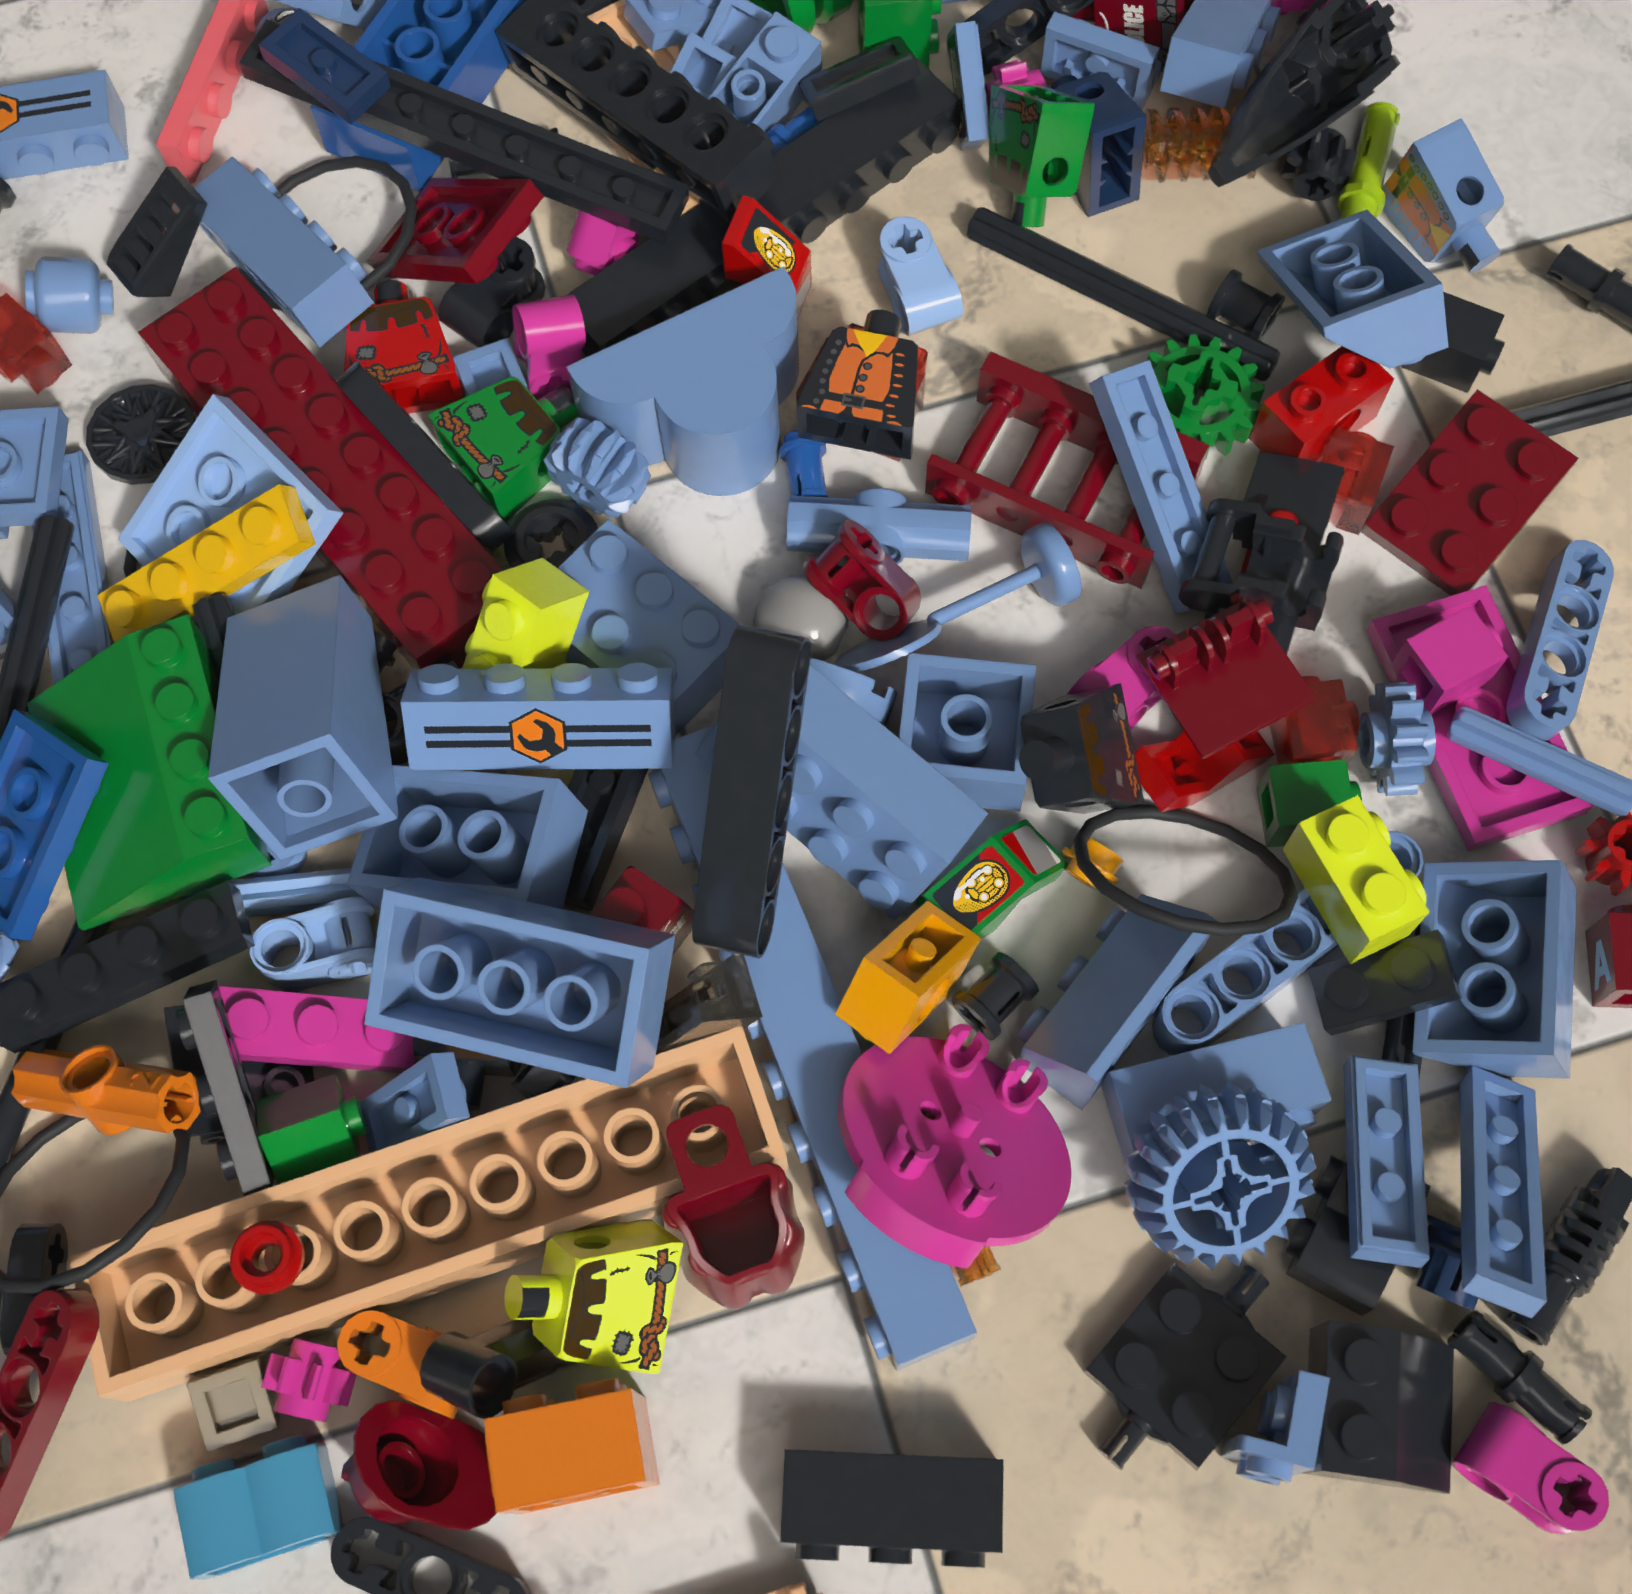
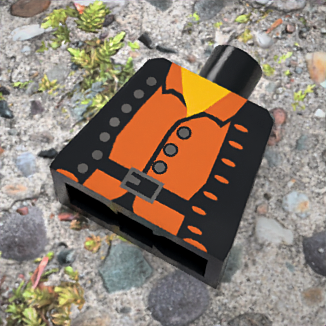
M882 309L872 310L866 316L863 331L846 327H838L832 330L798 399V438L911 460L913 453L918 344L913 340L898 338L902 322L896 314Z

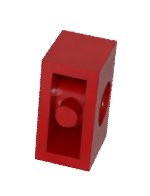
M1341 346L1263 401L1250 440L1263 452L1316 461L1377 417L1394 378L1379 363Z

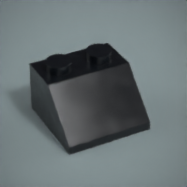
M1331 1320L1310 1328L1308 1372L1329 1377L1330 1381L1315 1469L1303 1474L1450 1494L1454 1349L1449 1345L1396 1329Z

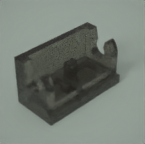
M744 953L732 954L724 961L702 963L689 972L687 980L692 983L664 1002L656 1055L739 1026L745 1029L763 1017Z

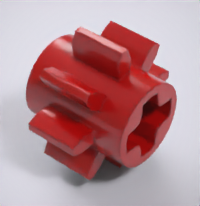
M1631 812L1626 816L1618 817L1612 825L1607 819L1599 816L1586 828L1588 835L1592 839L1585 840L1575 849V855L1585 858L1588 873L1584 879L1587 882L1596 880L1603 885L1610 886L1612 896L1619 895L1628 887L1630 881L1632 882Z

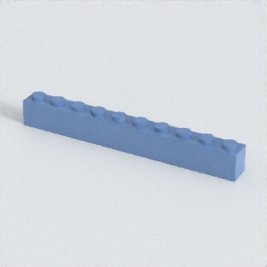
M714 725L675 739L673 768H662L648 773L660 808L672 805L680 824L669 830L682 864L694 861L698 872L700 869L712 771L708 764L695 753ZM782 862L773 930L764 955L758 959L719 949L716 950L728 980L740 976L749 998L739 1002L738 1005L751 1039L754 1040L764 1036L772 1060L762 1063L774 1098L778 1101L788 1097L797 1121L786 1125L799 1161L802 1164L813 1159L822 1184L811 1188L823 1222L826 1228L838 1223L848 1249L837 1253L849 1288L852 1293L864 1288L874 1315L863 1319L875 1354L878 1360L891 1356L896 1371L974 1339L977 1330L950 1265L919 1255L885 1235L854 1206L845 1194V1190L858 1168L850 1157L841 1135L837 1112L838 1096L847 1073L855 1061L862 1055V1052L851 1026L835 1015L841 1003ZM698 883L695 884V885H692V889H693V892H694L695 897H696V893H697V885H698Z

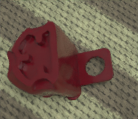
M715 1105L672 1121L667 1127L666 1137L684 1192L673 1196L664 1205L662 1216L664 1219V1229L683 1242L680 1261L686 1280L714 1302L732 1310L743 1308L753 1297L762 1293L781 1294L785 1292L792 1284L801 1260L805 1243V1231L796 1212L793 1185L785 1175L784 1170L779 1165L772 1163L751 1165L734 1114L728 1106ZM703 1126H713L720 1129L728 1140V1150L721 1162L710 1167L695 1164L689 1158L686 1150L687 1140L691 1133Z

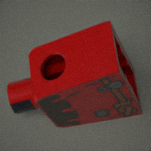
M387 280L377 284L373 290L375 305L367 308L347 325L344 372L356 361H359L408 414L443 408L466 397L431 299L424 296L410 299L408 287L401 281Z

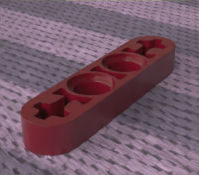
M83 1288L49 1290L35 1296L28 1307L0 1371V1540L6 1537L13 1526L98 1333L99 1309L97 1302L91 1293ZM33 1369L36 1370L39 1378V1395L36 1403L33 1402L29 1391L30 1376ZM5 1432L8 1434L11 1444V1457L8 1466L5 1465L2 1456V1439Z

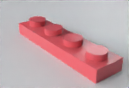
M265 0L218 1L158 137L156 145L168 167H177L190 183L195 184L203 163L208 162L211 158L213 139L222 119L227 118L230 113L232 95L240 76H243L239 62L255 38L260 20L268 13V6Z

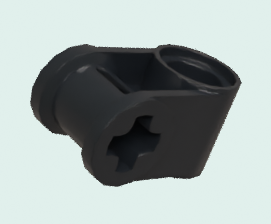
M518 237L512 238L498 257L503 264V270L498 263L494 272L478 284L454 283L447 290L439 305V320L477 348L505 338L509 339L514 331L512 319L513 305L542 300L545 295L546 286L542 274L535 267L536 259L532 247L525 240ZM526 281H528V284H529V286H530V289H531L530 292H529L528 287H527V285H526Z

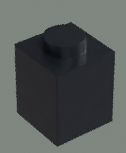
M1443 291L1448 348L1426 355L1416 363L1402 365L1401 368L1468 393L1478 373L1481 372L1490 376L1498 361L1505 342L1495 337L1505 315Z

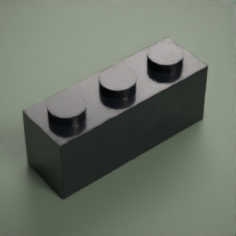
M785 1449L780 1543H796L795 1559L839 1561L840 1545L869 1547L868 1562L912 1564V1549L942 1550L941 1566L985 1568V1552L1003 1553L1004 1459Z

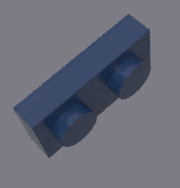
M300 8L259 44L263 60L349 124L354 123L391 88L386 70Z

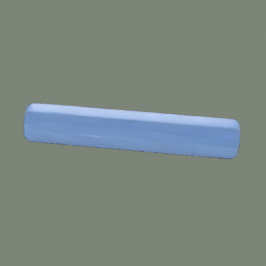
M1461 707L1449 725L1447 737L1458 745L1619 817L1626 816L1632 809V780L1469 707Z

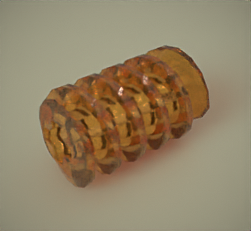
M1239 104L1233 108L1230 116L1226 108L1214 106L1210 110L1208 118L1202 107L1192 106L1186 115L1185 121L1179 108L1170 107L1166 111L1163 121H1161L1156 109L1148 108L1145 111L1146 124L1142 161L1144 169L1153 167L1158 183H1164L1169 167L1176 166L1180 181L1187 182L1192 165L1198 164L1203 181H1209V167L1223 132ZM1257 169L1247 174V178L1254 179Z

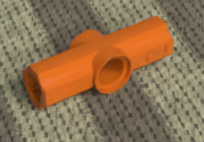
M95 1045L84 1049L78 1054L45 1049L40 1053L26 1051L12 1069L15 1077L11 1094L23 1107L88 1119L96 1130L104 1135H116L131 1127L167 1134L175 1129L188 1130L201 1112L196 1077L191 1072L125 1062L108 1045Z

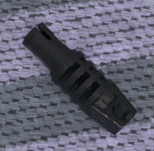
M1618 1167L1599 1169L1585 1188L1575 1186L1560 1208L1559 1215L1551 1223L1550 1230L1543 1236L1547 1302L1532 1318L1514 1311L1508 1313L1505 1318V1323L1508 1327L1524 1339L1539 1346L1548 1345L1551 1340L1550 1336L1573 1297L1580 1298L1584 1294L1590 1293L1595 1285L1596 1277L1600 1276L1605 1262L1611 1258L1615 1245L1621 1241L1629 1225V1222L1623 1217L1632 1201V1177Z

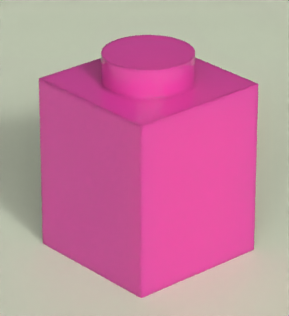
M1468 606L1407 639L1390 667L1401 682L1416 685V700L1423 699L1424 708L1433 714L1489 683L1506 661L1508 655L1503 650L1501 638L1494 627L1487 622H1482L1473 608Z

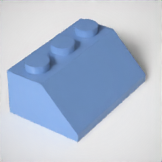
M1361 211L1257 250L1258 261L1326 339L1390 369L1399 365L1416 363L1426 355L1448 348L1442 282L1370 211Z
M1562 860L1425 863L1423 888L1427 898L1426 907L1430 913L1421 922L1420 934L1438 929L1444 936L1462 999L1415 1012L1413 1053L1419 1057L1467 1069L1475 1066L1501 1077L1570 1079L1577 888Z
M1140 894L1137 900L1182 917L1218 922L1207 913L1143 894ZM1117 905L1095 935V937L1103 942L1090 961L1079 955L1061 977L1057 987L1065 993L1051 1011L1040 1005L1019 1032L1017 1037L1026 1043L1022 1048L1019 1059L1031 1062L1027 1069L1031 1073L1036 1066L1041 1068L1047 1077L1048 1086L1080 1110H1083L1103 1084L1108 1073L1115 1068L1158 1011L1165 997L1176 987L1194 963L1210 935L1177 930L1138 916Z

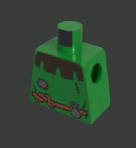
M991 84L988 176L991 183L1013 192L1012 221L1024 227H1042L1045 221L1047 197H1071L1075 194L1095 103L1043 85Z
M508 377L440 408L428 415L439 447L507 521L551 481L548 475V468L544 462L550 451L549 446L559 432L562 433L561 428L576 419L578 413L573 393L566 385L562 384L539 400H536L519 378Z

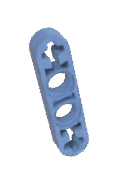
M1575 540L1569 543L1547 566L1507 701L1506 714L1511 726L1545 742L1570 725L1576 715L1614 577V567L1610 557L1601 547L1593 542ZM1580 577L1584 582L1580 586L1574 585ZM1557 605L1565 606L1572 611L1577 618L1578 627L1569 625L1561 618L1557 611ZM1543 650L1553 652L1560 658L1566 669L1565 674L1558 673L1550 668L1544 659ZM1543 693L1549 694L1543 699L1542 705L1536 701Z

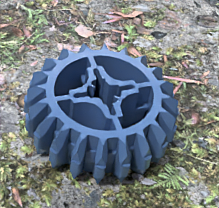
M1226 1081L1216 1096L1211 1088L1199 1084L1196 1100L1188 1103L1184 1098L1173 1094V1107L1175 1110L1167 1116L1150 1111L1151 1123L1155 1129L1152 1133H1134V1145L1139 1153L1125 1158L1127 1164L1126 1171L1130 1176V1179L1124 1183L1126 1186L1125 1191L1134 1209L1133 1215L1142 1230L1147 1231L1154 1245L1161 1248L1164 1253L1172 1250L1175 1257L1181 1259L1185 1265L1198 1257L1202 1264L1213 1270L1221 1257L1225 1255L1228 1261L1240 1267L1243 1253L1250 1249L1266 1257L1265 1241L1273 1235L1288 1239L1285 1222L1288 1219L1306 1218L1303 1210L1304 1206L1299 1199L1315 1194L1312 1185L1313 1181L1308 1174L1317 1167L1314 1163L1313 1154L1307 1148L1310 1144L1307 1141L1306 1132L1297 1121H1292L1293 1116L1282 1103H1277L1275 1099L1269 1100L1264 1092L1257 1090L1253 1086L1243 1093L1237 1085ZM1250 1139L1261 1143L1248 1145L1245 1140L1240 1142H1228V1140Z

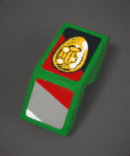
M1024 819L989 837L924 893L916 902V905L920 908L928 900L982 939L995 932L1023 898L1056 881L1068 863L1027 819Z

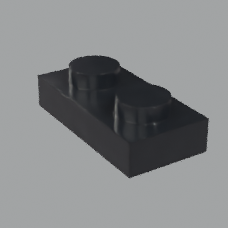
M1438 929L1397 941L1352 964L1344 957L1308 968L1324 1030L1331 1036L1462 999L1444 936Z

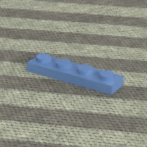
M1150 360L1101 376L1090 382L1089 386L1152 551H1155L1154 559L1175 614L1191 610V608L1182 604L1178 595L1182 583L1191 579L1209 522L1206 519L1207 512ZM1223 559L1216 582L1233 584Z
M1471 1066L1459 1082L1462 1291L1532 1318L1547 1302L1535 1090L1478 1067Z

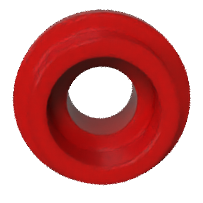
M273 1220L257 1222L246 1228L236 1239L230 1254L231 1271L236 1281L246 1290L261 1295L275 1294L288 1288L299 1276L305 1260L304 1245L297 1232L288 1225ZM269 1246H277L280 1250L279 1263L270 1271H262L259 1266L260 1254Z

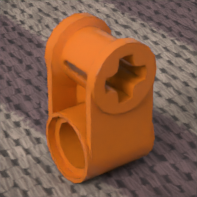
M373 1310L360 1312L345 1323L340 1331L337 1347L339 1358L348 1370L396 1391V1395L454 1419L458 1407L426 1392L421 1385L420 1379L422 1359L429 1346L443 1333L426 1327L424 1330L386 1313ZM382 1332L381 1338L390 1344L389 1352L385 1357L373 1355L370 1359L371 1352L362 1347L363 1339L367 1334L379 1336Z

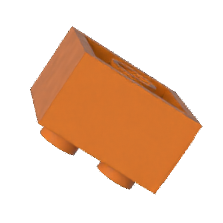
M606 1379L576 1386V1400L557 1404L556 1399H547L546 1394L529 1395L502 1402L504 1415L484 1419L485 1441L496 1513L521 1515L660 1485L646 1398L632 1388L627 1389L626 1384H619L618 1379Z

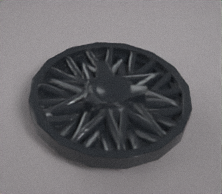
M154 384L130 386L112 394L96 408L87 425L86 446L94 464L109 478L130 485L154 483L196 418L188 402L172 389Z

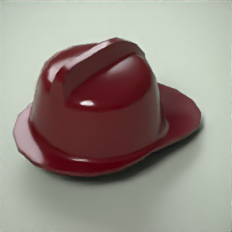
M396 1400L375 1404L360 1418L353 1436V1454L343 1464L341 1478L350 1483L356 1501L367 1514L378 1521L400 1524L418 1520L446 1529L471 1530L487 1524L497 1514L492 1492L485 1434L482 1431L462 1421Z

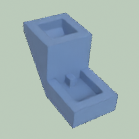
M721 0L703 38L690 31L670 74L673 71H678L691 83L695 91L708 99L773 14L748 0Z

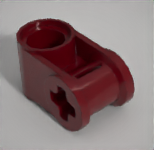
M845 520L838 527L837 532L839 536L819 556L814 554L804 561V573L810 583L823 596L830 599L864 635L878 641L891 640L904 630L919 610L921 603L919 586L883 550L876 538L865 527L855 521ZM844 556H849V561L844 566H839V561ZM882 594L892 598L899 607L900 615L891 616L881 611L876 602V595Z

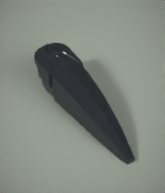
M1315 0L1296 22L1298 25L1296 30L1266 64L1234 111L1223 132L1208 170L1211 181L1219 188L1276 160L1315 136L1372 95L1374 89L1401 64L1395 54L1391 55L1392 44L1388 34L1395 28L1390 19L1395 13L1393 7L1389 3L1382 7L1378 0L1370 5L1366 0Z

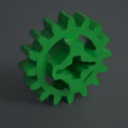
M1196 334L1190 335L1187 347L1180 348L1173 339L1167 340L1163 355L1151 351L1148 354L1147 360L1151 362L1176 431L1210 445L1209 449L1215 446L1224 456L1229 454L1234 440L1245 443L1248 440L1252 426L1255 425L1262 406L1260 401L1265 386L1263 383L1253 382L1258 369L1257 365L1251 363L1241 366L1238 362L1242 349L1239 347L1230 350L1227 354L1220 351L1221 338L1218 337L1213 338L1209 347L1200 346V341ZM1198 389H1202L1203 394L1198 405L1195 406L1192 404L1193 399L1196 397Z

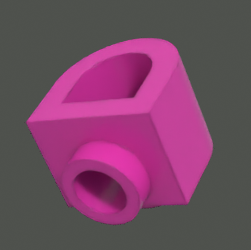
M577 210L566 246V252L575 258L574 267L588 274L596 275L638 247L641 234Z

